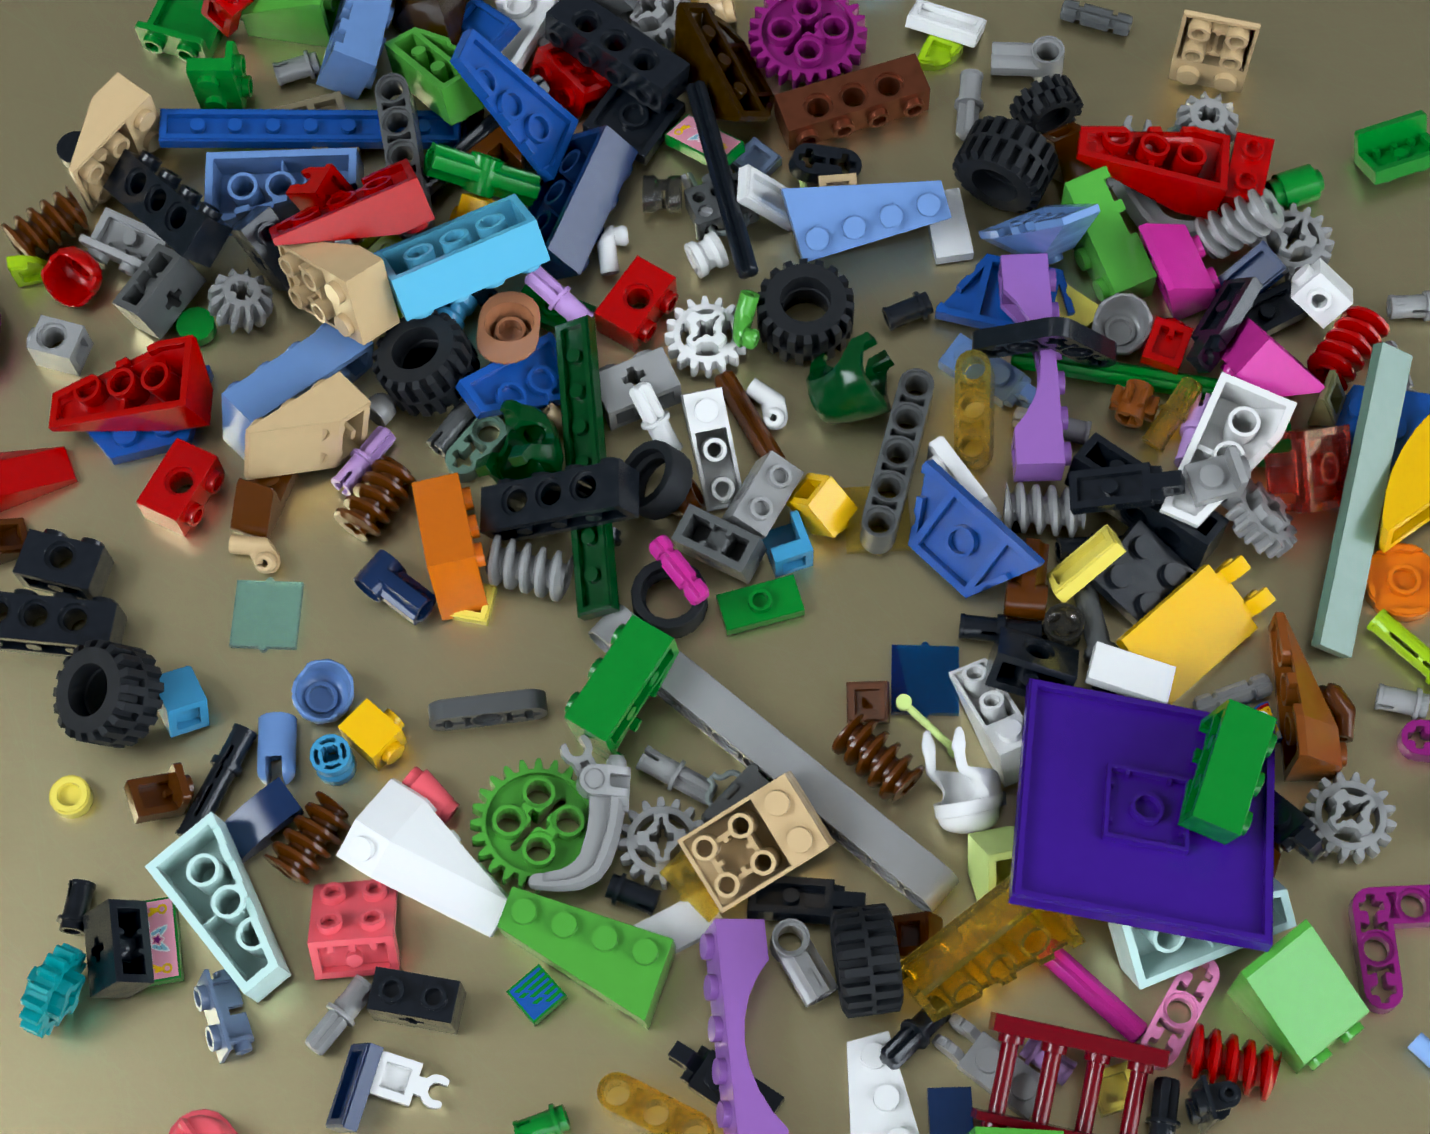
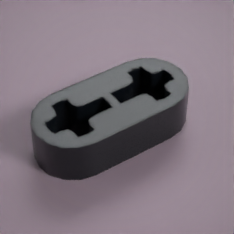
M803 143L794 150L788 166L789 171L796 179L818 184L817 176L847 174L842 172V168L838 166L839 163H844L845 169L849 170L848 173H856L858 177L861 172L862 163L859 156L852 150ZM803 157L808 158L809 164L812 165L811 168L806 167L805 161L802 160Z

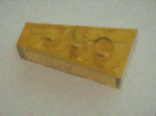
M1008 876L900 961L903 986L934 1023L981 998L985 988L993 984L1004 986L1017 979L1016 972L1035 962L1042 966L1055 959V951L1067 945L1074 949L1085 943V938L1071 916L1009 904L1010 876Z

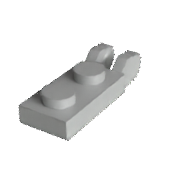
M953 1013L948 1023L957 1033L973 1043L968 1052L964 1054L949 1038L941 1034H937L931 1042L941 1053L957 1064L959 1071L991 1094L1001 1044L983 1031L981 1033L961 1015ZM1016 1057L1007 1107L1019 1117L1030 1119L1033 1113L1040 1073L1025 1064L1019 1057Z

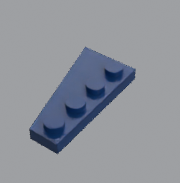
M473 28L464 31L450 59V63L537 174L541 176L540 178L544 183L554 180L579 120Z

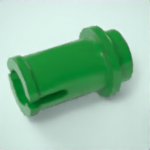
M553 1103L548 1105V1110L519 1121H513L515 1134H564L565 1131L571 1129V1125L563 1104L555 1107Z

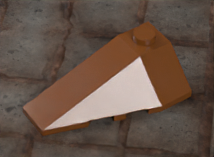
M1275 612L1268 626L1278 727L1283 737L1280 746L1284 782L1320 781L1324 777L1333 781L1336 773L1340 772L1347 765L1346 743L1339 740L1337 724L1284 612Z

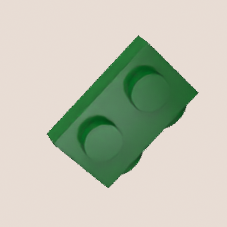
M226 41L224 58H187L186 73L200 109H246L247 98H251L253 95V80L251 75H246L244 54H239L235 41Z
M1423 110L1355 131L1354 163L1375 185L1388 183L1396 178L1415 172H1422L1430 168V135L1427 133V114Z

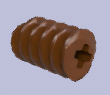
M66 185L67 198L57 191L52 193L54 206L44 199L39 201L41 214L29 207L26 209L28 221H25L18 215L13 217L15 229H12L5 223L1 224L5 235L19 255L37 257L35 251L37 247L46 254H49L50 247L48 241L51 239L59 246H62L61 233L63 231L72 238H75L74 225L76 223L85 230L89 229L87 217Z
M382 455V459H376L372 463L373 471H366L362 476L363 483H357L352 489L354 496H347L343 500L345 508H337L333 513L335 520L347 532L363 542L368 541L365 536L367 533L377 537L381 535V531L375 525L376 521L388 525L391 520L384 511L388 509L397 513L400 507L394 498L398 497L407 501L410 496L403 488L404 485L412 487L411 483L417 482L405 466L386 455Z
M860 714L839 733L833 742L832 751L837 755L845 753L844 763L848 766L857 764L855 769L856 775L861 778L869 775L867 785L872 789L881 787L879 797L885 801L893 798L892 802L894 803L916 784L923 774L925 767L920 765L910 770L908 767L913 755L910 753L899 759L896 755L901 744L896 742L886 747L885 743L890 733L884 731L875 736L873 732L878 722L873 719L864 725L861 723L864 714Z
M321 791L315 793L320 805L308 802L304 806L310 818L297 815L294 818V823L299 831L286 828L283 831L288 844L275 841L272 844L277 858L267 854L263 855L264 859L287 878L306 885L310 883V880L304 870L309 868L319 872L321 867L315 857L320 855L330 859L332 854L326 844L331 842L341 846L343 842L337 833L338 829L349 832L351 824L348 821V813L331 797Z

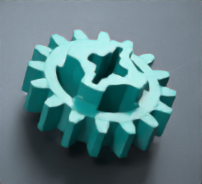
M63 943L62 946L56 945L53 954L48 953L41 966L33 967L27 977L28 983L25 993L20 999L21 1005L25 1007L19 1014V1018L22 1019L19 1026L25 1031L41 1038L45 1034L49 1036L53 1027H58L65 1015L74 1012L79 1003L78 998L82 986L86 981V977L81 974L87 965L84 962L86 954L82 950Z

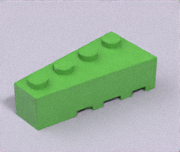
M512 886L497 925L504 937L549 966L551 965L578 985L585 987L602 998L606 1003L630 1016L649 1030L676 954L674 940Z

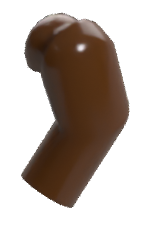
M1328 683L1327 686L1320 685L1321 693L1334 714L1340 742H1352L1356 716L1354 704L1341 686L1335 683Z

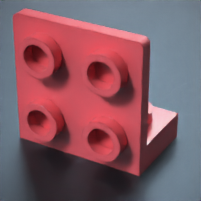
M374 879L339 883L331 882L314 886L307 944L315 980L355 977L356 974L370 976L375 974L376 966L400 970L401 959L395 932L398 891Z

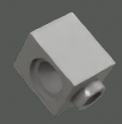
M41 315L36 327L31 328L28 333L26 348L37 366L80 376L94 343L83 325ZM62 342L59 346L51 348L55 343Z

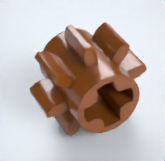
M1129 379L1125 387L1116 384L1110 399L1109 409L1116 411L1114 418L1120 424L1131 428H1139L1143 425L1144 420L1151 423L1154 421L1160 397L1153 396L1155 389L1148 382L1140 379Z

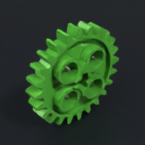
M541 758L536 759L534 769H528L524 760H520L519 772L514 773L508 766H504L503 781L493 775L489 779V784L493 791L480 788L479 798L485 804L474 803L472 806V813L480 817L470 820V830L480 832L472 837V846L484 847L478 853L479 862H484L491 859L492 862L488 867V871L493 875L502 870L503 885L508 884L514 877L518 879V888L523 890L531 875L562 869L575 861L580 854L587 830L589 799H585L578 794L576 781L572 779V766L562 774L558 772L557 760L553 761L549 769H543ZM533 791H543L548 795L549 799L545 803L536 804L531 802L527 796ZM560 800L566 802L565 805L550 814L556 803ZM549 815L546 819L545 830L538 826L530 833L531 821L540 824ZM510 818L517 821L520 826L513 832H505L497 824L503 819ZM562 819H572L578 824L579 828L574 832H563L558 828L557 823ZM529 835L518 850L512 851L510 849L512 845L517 844ZM533 847H542L547 850L549 856L545 860L535 861L527 855V852ZM535 890V893L539 894L541 890Z

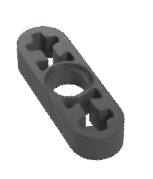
M523 689L441 699L428 705L429 727L437 731L533 721L541 719L548 714L546 692L540 689Z

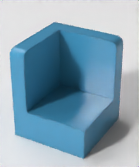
M798 510L791 511L790 524L771 529L768 535L762 539L767 548L766 554L775 578L813 566L814 550Z
M185 666L163 673L160 677V682L164 683V692L159 694L160 700H163L162 709H158V712L170 738L209 726L207 698L192 667Z

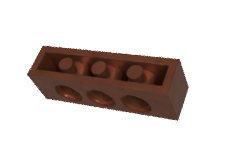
M914 53L775 94L774 116L788 151H791L803 143L817 144L832 138H844L855 131L869 127L878 128L895 119L915 117L923 111L929 110L931 89ZM883 94H892L893 96H885ZM849 104H856L859 106H849ZM820 114V115H823V116H822V117H814V116H812V115Z

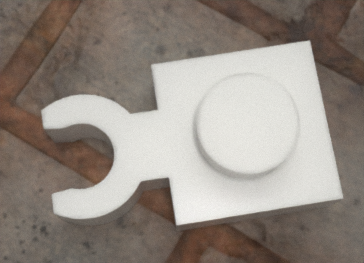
M383 1050L369 1094L407 1107L410 1105L412 1096L415 1095L420 1097L426 1107L440 1109L442 1102L433 1100L429 1096L428 1090L434 1084L448 1087L450 1080L438 1074L427 1078L419 1076L423 1063Z

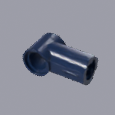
M382 549L353 578L355 584L368 597L378 603L381 601L385 602L413 625L423 622L432 612L433 606L437 602L432 592L409 576L402 564Z

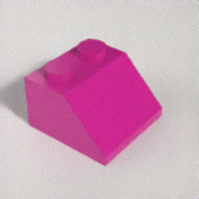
M1145 223L1138 226L1142 244L1157 274L1156 283L1172 318L1181 320L1208 309L1216 296V290L1221 285L1214 268L1209 267L1206 269L1201 258L1206 256L1199 236L1191 237L1185 224Z
M1248 316L1239 325L1235 337L1226 345L1227 348L1220 352V357L1224 361L1220 368L1226 374L1279 396L1320 393L1325 388L1298 359Z

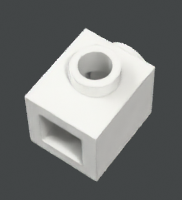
M1321 258L1311 266L1309 264L1303 265L1291 279V299L1323 329L1353 304V288Z

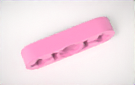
M1214 960L1200 965L1206 969L1205 977L1210 982L1204 980L1200 982L1193 995L1186 992L1193 979V974L1185 971L1176 975L1139 1044L1150 1046L1148 1041L1154 1044L1157 1043L1165 1029L1173 1033L1165 1046V1050L1170 1051L1167 1068L1179 1056L1219 982L1220 970ZM1195 967V968L1190 969V970L1195 971V970L1198 969V967ZM1177 986H1180L1184 991L1177 990ZM1195 997H1200L1201 1002H1198ZM1173 1001L1186 1003L1191 1010L1190 1020L1186 1023L1172 1021L1167 1014L1168 1004ZM1157 1022H1160L1163 1027H1158ZM1174 1033L1181 1034V1038L1179 1039ZM1154 1066V1070H1158V1071H1159V1070H1165V1069H1166V1068Z

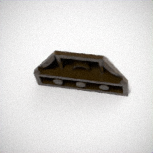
M396 0L391 25L400 34L414 27L450 38L451 43L457 46L467 0Z
M679 2L676 7L674 53L690 63L688 84L695 83L698 80L705 82L716 119L738 122L768 121L774 105V94L761 70L756 67V61L751 57L750 50L745 41L727 22L714 14L715 9L709 3Z

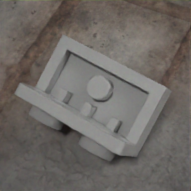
M108 207L104 209L91 236L81 234L78 239L96 261L107 265L109 260L120 264L118 267L120 271L131 277L158 243L171 249L165 241L144 223Z

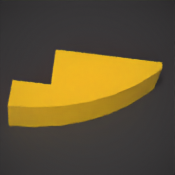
M1430 414L1414 430L1403 446L1392 469L1385 493L1378 536V548L1383 553L1430 521Z

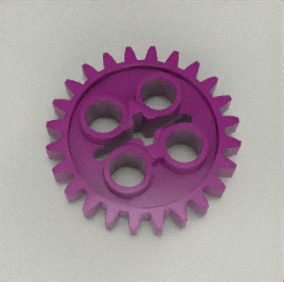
M764 0V8L756 6L755 18H750L748 44H750L751 57H756V67L758 69L766 67L767 78L778 74V85L781 86L787 80H791L792 89L798 88L800 82L809 85L839 76L841 72L844 74L852 72L853 65L860 66L861 54L866 52L868 29L865 27V15H859L858 3L849 5V0Z

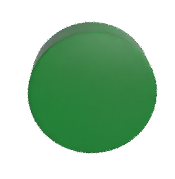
M189 308L182 312L177 319L176 328L179 336L193 335L197 338L199 347L209 344L216 336L217 324L214 317L210 316V312L205 308Z

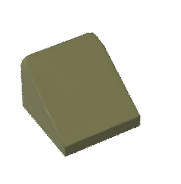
M1329 370L1323 385L1325 388L1319 393L1308 420V425L1335 426L1338 421L1346 395L1335 370Z

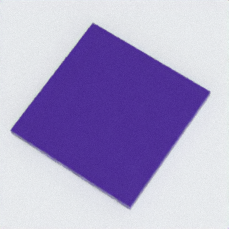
M1029 678L1025 696L1008 903L1268 952L1273 945L1275 748L1271 755L1265 758L1261 772L1265 773V780L1259 794L1252 798L1249 811L1253 812V819L1247 833L1224 845L1178 825L1187 782L1189 779L1193 780L1198 766L1197 763L1192 762L1193 753L1196 748L1203 750L1206 734L1198 731L1200 721L1211 712Z

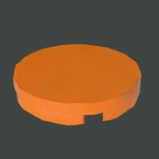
M1397 543L1385 553L1379 549L1372 555L1364 597L1376 613L1385 609L1388 614L1399 622L1420 620L1430 613V557L1423 552L1424 549L1413 544Z

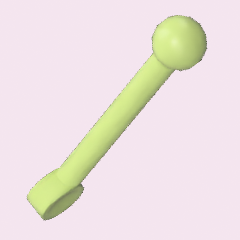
M900 694L896 698L895 704L897 709L911 714L947 748V754L951 758H955L952 742L912 705V699L909 695Z

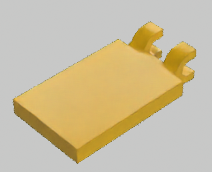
M1242 555L1237 556L1234 560L1232 558L1226 559L1215 571L1209 564L1201 566L1115 641L1123 650L1176 667L1167 704L1172 705L1257 630L1258 627L1251 618L1276 600L1267 587H1263L1259 591L1254 589L1244 598L1233 587L1231 583L1251 569V566Z

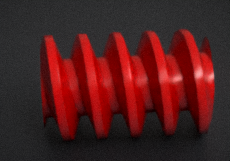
M1350 306L1342 313L1340 319L1336 320L1332 330L1328 331L1325 335L1324 341L1317 345L1315 352L1309 356L1307 360L1308 370L1322 384H1324L1329 370H1335L1344 391H1346L1348 388L1347 383L1353 382L1357 376L1356 372L1364 368V360L1371 358L1373 344L1382 342L1381 338L1388 336L1390 332L1388 323L1384 318L1368 308Z
M1197 1023L1188 1044L1183 1069L1186 1065L1191 1066L1193 1080H1197L1203 1070L1208 1071L1209 1084L1216 1083L1221 1075L1225 1076V1081H1232L1235 1084L1237 1081H1241L1243 1095L1247 1097L1253 1088L1257 1086L1260 1088V1101L1265 1102L1275 1085L1282 1052L1280 1051L1274 1059L1273 1047L1266 1044L1257 1054L1256 1042L1253 1039L1246 1040L1241 1049H1239L1238 1036L1233 1033L1222 1043L1221 1031L1217 1028H1214L1208 1037L1205 1038L1204 1025Z

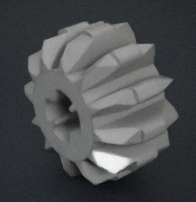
M1204 91L1200 95V99L1190 95L1185 105H1181L1178 108L1174 131L1180 132L1182 126H1195L1231 135L1230 144H1232L1237 134L1236 129L1239 124V115L1233 113V102L1221 103V93L1215 99H1212Z
M233 268L228 273V276L218 274L215 284L211 285V288L208 290L207 297L209 299L208 311L210 316H216L218 327L229 324L232 334L238 328H243L249 334L253 330V325L260 328L263 327L266 323V318L272 314L273 292L271 286L264 285L263 275L253 278L249 268L243 274H238Z

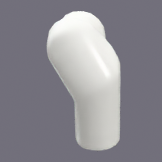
M610 225L606 227L597 243L600 273L602 276L619 273L616 246H626L629 243L627 227L624 225L618 227Z
M754 378L746 390L747 395L761 404L763 421L769 429H782L788 420L785 397L757 378Z

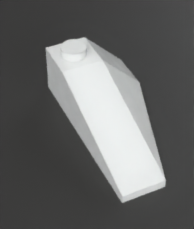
M390 779L354 820L336 856L370 878L488 937H493L498 929L497 925L509 895L481 862L475 861L460 843L462 839L459 835L445 825L435 813L437 809L427 798L397 779Z

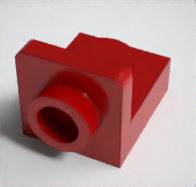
M203 0L201 14L228 38L238 29L242 11L254 0Z
M1156 316L1140 363L1177 375L1194 328L1186 326L1182 321L1175 318L1164 319Z

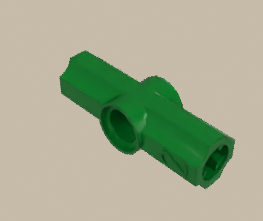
M432 142L424 158L423 173L426 176L460 185V188L482 197L493 198V196L505 198L515 193L524 205L531 207L540 191L541 176L504 164V161L477 151L467 153L441 143Z

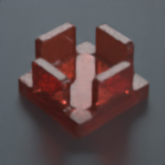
M1349 424L1285 430L1281 440L1291 439V452L1269 453L1265 456L1268 493H1293L1295 495L1296 501L1285 503L1287 506L1285 512L1313 513L1339 508L1351 454Z

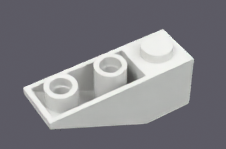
M722 387L682 394L680 398L706 510L709 512L728 508L740 489L742 482Z
M985 657L948 673L989 763L998 772L1004 787L1017 783L1019 780L1024 717L1008 692L985 685L988 662Z

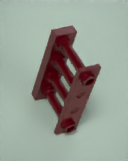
M991 1012L988 1029L999 1032L997 1040L1001 1041L988 1110L972 1107L971 1116L981 1120L980 1127L1007 1128L1009 1126L1019 1129L1064 1131V1134H1093L1105 1064L1110 1065L1111 1057L1128 1060L1127 1069L1131 1070L1119 1134H1137L1148 1074H1153L1154 1066L1167 1069L1170 1051ZM1025 1038L1042 1041L1040 1050L1044 1051L1031 1120L1005 1114L1019 1045H1024ZM1068 1047L1084 1050V1059L1088 1060L1075 1129L1049 1124L1062 1055H1067Z

